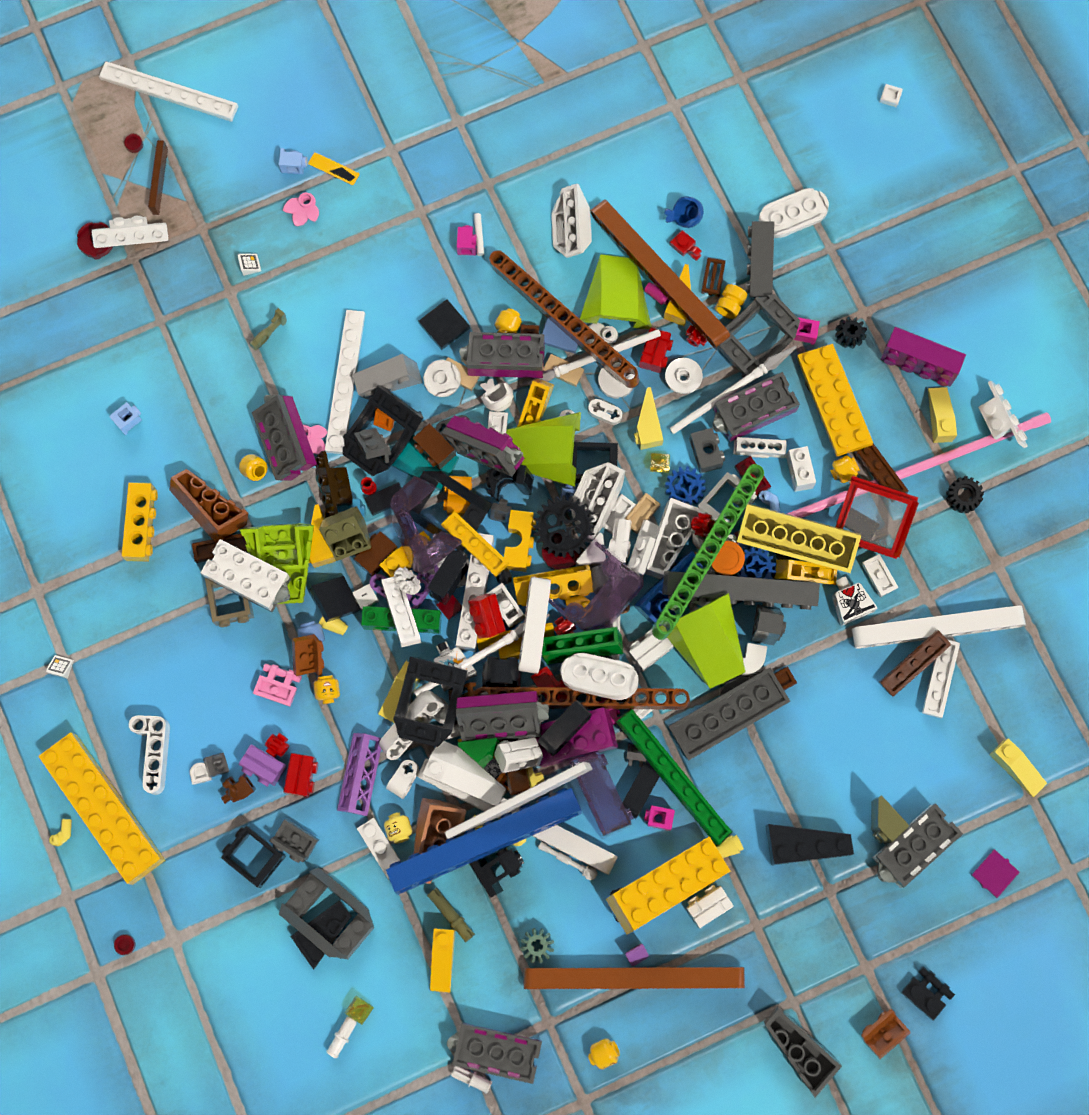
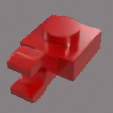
M683 230L670 242V246L682 256L688 253L695 261L701 257L700 253L702 251L697 246H694L696 241Z

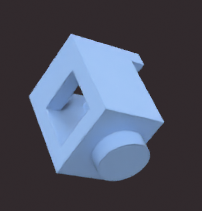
M281 148L279 159L281 172L303 174L304 168H307V157L298 151L285 152V149Z
M126 402L109 417L127 435L128 431L142 420L139 417L142 413L135 405L131 407Z

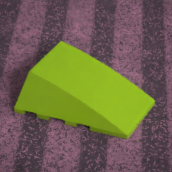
M600 254L580 320L584 323L597 324L599 318L631 321L633 322V328L648 330L652 328L639 268L631 258Z
M581 412L507 429L506 434L512 437L514 445L523 452L525 459L521 465L527 466L532 475L575 487L576 468L572 465L575 431H580Z
M304 523L279 524L240 529L247 544L245 545L248 553L250 552V555L288 573L291 578L288 584L289 600L277 604L304 602L314 525Z
M729 593L680 617L673 631L667 637L710 689L746 672ZM659 626L662 631H667L664 626Z

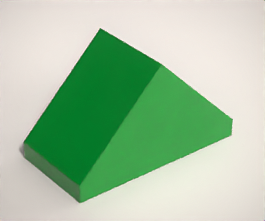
M497 738L458 742V747L484 768L494 757L497 745L501 742Z

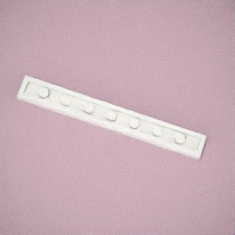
M105 61L99 75L100 80L231 122L239 107L235 102Z
M581 762L447 830L445 835L447 839L455 836L458 838L464 835L465 831L477 828L485 822L493 820L593 769L590 763Z

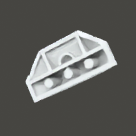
M579 184L561 189V195L557 199L551 213L553 247L566 258L583 253L592 242L590 207Z
M609 462L586 470L573 496L574 502L578 499L581 500L580 506L587 504L585 511H592L588 515L589 517H595L590 522V524L596 525L595 528L590 530L595 533V535H589V538L592 540L596 538L608 520L623 486L625 470ZM571 509L572 516L574 519L576 514L575 511ZM575 521V525L581 523L580 521Z

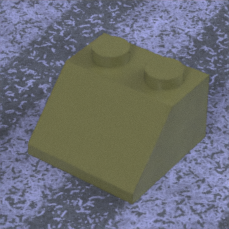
M882 795L871 802V830L874 832L873 837L880 844L882 842L884 844L893 842L910 826Z

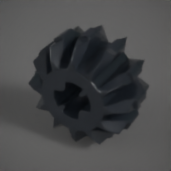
M850 316L846 318V321L840 320V325H837L835 328L837 331L835 338H840L838 344L844 342L845 348L850 345L852 349L855 348L856 344L858 346L862 345V340H865L867 337L865 334L867 328L862 327L864 322L858 323L857 317L851 320Z

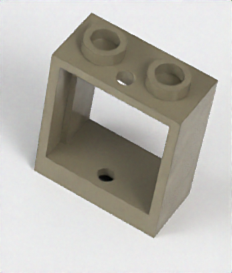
M205 579L212 622L216 626L227 627L232 622L246 623L249 622V619L254 618L252 603L243 598L245 611L218 616L214 588L221 586Z

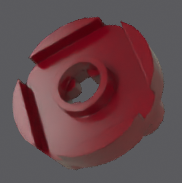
M102 222L87 223L80 228L77 234V245L81 252L95 260L106 256L113 248V246L94 247L92 230L109 228Z
M556 533L553 536L556 544L562 541L560 533ZM548 547L542 549L544 562L548 568L553 570L572 568L576 566V561L580 557V554L574 551L573 557L569 555V552H567L566 558H563V556L555 557V551L548 554Z

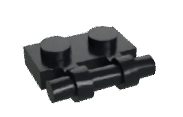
M922 966L918 973L923 976V979L919 981L913 977L900 993L934 1021L946 1006L940 1000L942 996H946L951 1000L955 994L950 990V986L946 983L943 984L935 977V973L931 970L928 971ZM928 983H931L938 989L935 994L926 987Z

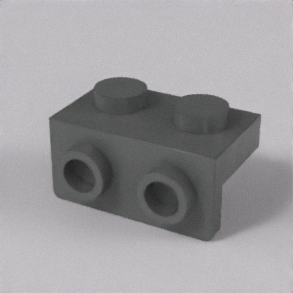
M376 428L354 433L355 441L366 459L381 456L385 463H389L390 447L388 444H385L383 435L379 434Z
M284 819L275 836L270 839L276 850L287 852L290 854L289 857L298 863L308 860L319 841L318 838L288 819Z

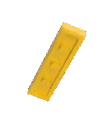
M455 511L441 524L448 533L495 577L509 564L497 550Z

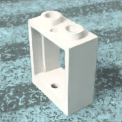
M727 472L698 505V508L707 511L705 514L712 515L711 519L716 521L720 513L708 503L726 482L736 488L740 479L736 475H731ZM755 492L753 493L748 504H753L755 502L757 497L755 495ZM745 507V509L743 510L742 514L740 515L739 519H740V518L742 517V515L745 513L746 507Z

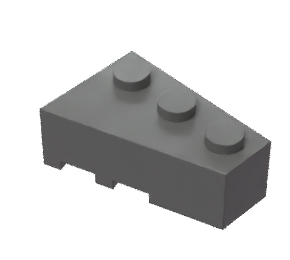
M757 604L751 642L774 646L777 641H780V637H782L786 629V622H783L784 615L780 608Z

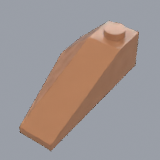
M422 798L417 820L414 854H423L427 852V848L433 845L441 846L445 844L447 840L445 832L464 822L466 809L441 800Z

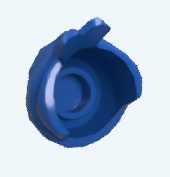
M686 196L679 198L673 210L666 209L664 214L667 215L666 223L675 221L681 227L692 228L700 223L704 210L699 200Z

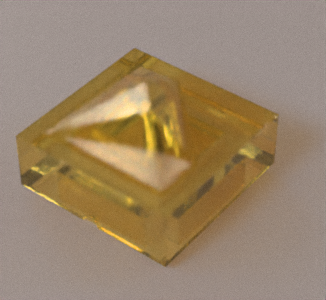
M651 453L650 472L669 473L670 454Z
M356 995L345 1011V1014L363 1025L374 1007Z

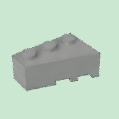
M403 354L352 374L358 395L365 399L372 398L378 385L391 389L390 392L423 383L417 363Z

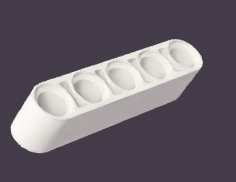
M530 578L518 671L539 673L551 580Z

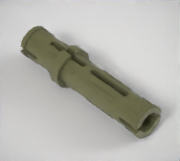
M435 888L427 895L451 924L452 930L455 929L465 943L475 935L464 922L463 916H459L438 888Z

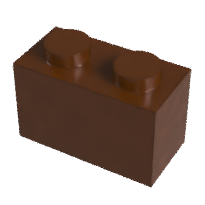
M430 423L413 437L415 444L413 447L419 454L424 453L428 457L426 460L432 467L436 466L440 470L456 456L455 449Z
M381 531L370 537L372 547L355 554L356 557L354 558L355 562L371 577L381 570L380 564L398 549L397 545Z

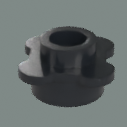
M504 568L496 576L497 582L499 584L503 583L505 587L506 584L512 582L511 573L508 568Z

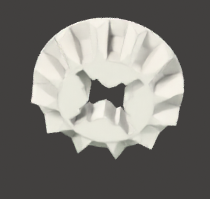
M399 567L394 572V580L402 591L410 595H415L419 592L421 581L417 579V575H414L412 570L409 571L406 567Z

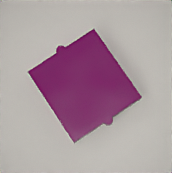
M993 849L971 876L982 885L983 889L986 888L993 896L998 898L1020 872L1009 863V859H1005Z

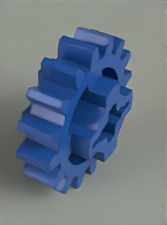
M689 466L686 467V470L679 467L678 472L672 470V476H667L669 482H665L664 486L669 488L665 490L666 495L670 494L668 500L673 498L691 506L692 502L699 504L698 498L703 499L704 494L701 492L706 491V487L703 486L706 481L700 480L702 474L696 475L695 468L692 472L689 471ZM679 478V482L673 486V482ZM683 483L686 487H689L688 492L687 490H685L684 487H682ZM698 488L697 493L692 497V491Z
M750 547L749 552L747 549L743 550L745 559L748 556L749 558L747 565L743 566L738 572V577H747L746 574H748L751 578H761L763 571L767 570L762 579H773L771 574H775L776 571L772 567L776 566V563H771V560L774 557H768V550L761 552L762 549L757 548L755 551L754 547ZM753 565H754V566L761 567V568H759L758 570H755V569H752V568H751V569H748V568L752 567Z

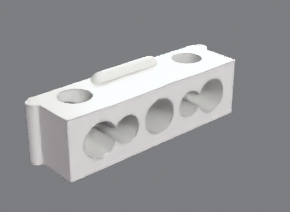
M737 437L734 440V455L757 458H786V440ZM757 446H762L764 449L761 450Z

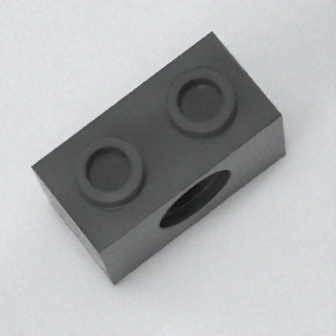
M713 428L691 433L689 440L699 473L722 468L725 456L723 451L719 450V437L717 433H714ZM709 447L713 452L710 454L705 453L703 448Z

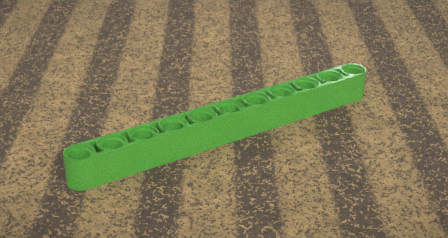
M750 465L734 489L653 625L652 634L656 639H666L682 616L761 482L764 470L760 465ZM733 503H736L739 508L735 507ZM724 518H727L730 523L726 522ZM715 533H719L721 538L717 537ZM706 548L711 549L712 553H709ZM696 563H700L703 568H699ZM687 578L692 579L694 584L689 583ZM678 594H682L685 600L680 599ZM668 609L673 610L676 615H671ZM659 625L664 626L667 631H662Z

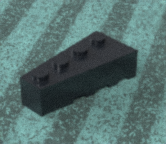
M773 824L766 825L771 866L854 855L851 834Z

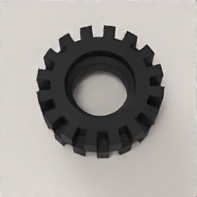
M968 476L955 480L949 486L946 493L948 495L946 499L950 501L948 505L950 507L953 506L954 511L958 509L959 513L964 511L969 513L975 510L982 502V496L984 495V491L981 492L983 489L982 485L978 486L980 482H974V478L968 479ZM962 488L968 489L972 494L971 500L962 501L958 497V491Z

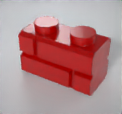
M650 328V329H649V332H652V331L657 330V329H655V328ZM660 331V337L645 342L639 362L640 368L657 373L661 372L662 367L666 368L668 357H665L667 350L671 351L674 341L670 340L671 333Z
M495 593L482 594L468 601L470 606L469 612L473 617L474 630L478 638H490L506 631Z
M290 754L283 793L309 798L310 793L313 794L315 782L312 781L313 774H317L319 765L315 757Z

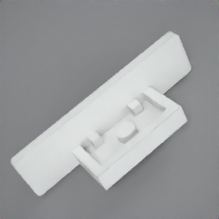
M134 216L128 219L114 218L109 220L110 228L92 230L95 248L168 241L166 223L148 224L146 217Z
M989 381L988 385L994 398L978 408L993 438L997 440L1012 431L1018 444L1023 448L1028 447L1026 443L1027 436L1018 427V424H1020L1019 420L1014 414H1011L1010 409L1012 407L1007 399L1004 400L1002 396L1004 393L1002 387Z
M643 520L621 583V591L632 597H636L656 542L655 536L659 526L648 520Z

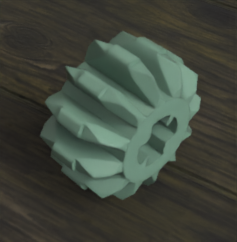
M533 928L532 933L534 936L532 937L526 932L525 935L529 938L528 941L521 939V942L527 944V946L520 949L521 951L528 949L529 952L524 957L528 958L532 954V963L535 962L536 956H538L539 963L543 962L541 955L549 959L550 956L546 953V950L554 952L553 948L548 947V945L554 944V940L547 942L546 939L551 934L547 933L542 937L544 932L542 928L539 935L536 934V929ZM541 940L542 950L534 951L532 942Z

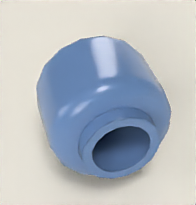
M315 620L300 624L301 628L297 630L298 637L314 634L319 640L324 642L325 636L321 624L315 623Z

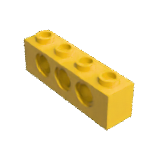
M128 483L122 557L126 561L149 562V557L153 554L151 537H154L155 530L152 523L153 519L156 518L154 501H157L158 491L151 483ZM146 500L145 506L139 507V503ZM145 519L142 525L137 526L138 520ZM143 537L140 544H135L137 538Z
M589 565L513 577L517 605L522 606L527 604L531 577L549 579L551 584H558L557 589H550L549 602L557 598L561 600L569 599L574 595L587 596L593 592ZM571 580L577 581L575 586H568Z

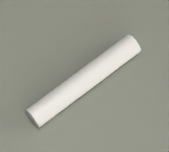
M476 213L474 214L475 234L477 235V255L483 256L484 244L481 214Z

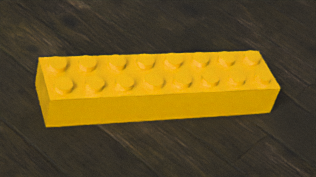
M70 732L38 756L127 884L134 885L166 861L78 735Z

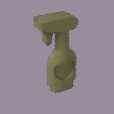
M278 308L275 311L274 318L271 320L272 323L259 332L249 343L254 351H257L269 339L280 324L282 326L286 324L287 319L283 311Z

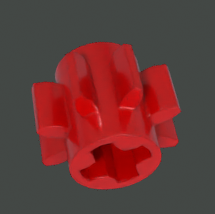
M689 326L685 334L688 336L687 342L694 347H698L699 344L704 346L707 340L694 326Z
M698 513V517L696 516L692 519L691 528L695 531L694 535L703 537L708 535L715 523L711 519L712 515Z
M561 616L554 621L557 626L553 629L557 635L571 634L577 629L569 617L564 620Z
M281 733L277 736L272 734L265 743V746L268 748L266 752L274 758L277 755L282 757L290 746L286 743L288 738Z

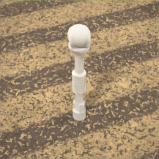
M540 843L538 849L554 855L556 859L567 865L570 864L577 868L587 880H594L597 877V870L594 867L580 865L565 854L553 850L546 843Z

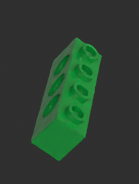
M363 606L361 626L364 630L396 631L389 608ZM411 609L419 633L441 634L442 614L440 610Z
M618 627L544 637L542 657L547 665L563 663L565 659L574 656L573 654L587 653L603 657L605 655L623 654L622 635Z

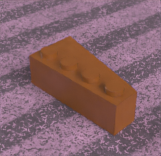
M185 469L171 477L170 492L215 543L247 525L249 513L246 510L239 509L235 506L236 503L222 497L219 491L208 487L206 482L189 470Z

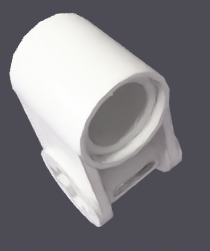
M412 760L403 761L388 782L386 789L404 799L417 777L419 766ZM412 765V769H413L414 771H413L412 773H411V772H408V773H407V770L405 769V767H406V766H409V767H410V766Z

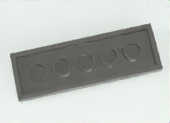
M768 668L668 727L689 761L788 704L790 699L771 668Z

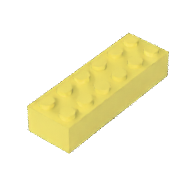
M747 504L737 542L851 573L861 534Z

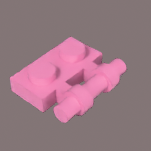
M265 663L263 671L269 673L268 677L259 676L253 694L291 707L297 688L290 685L292 681L300 683L302 676H296L293 670L287 671L279 668L278 665ZM276 675L285 678L284 683L274 680Z

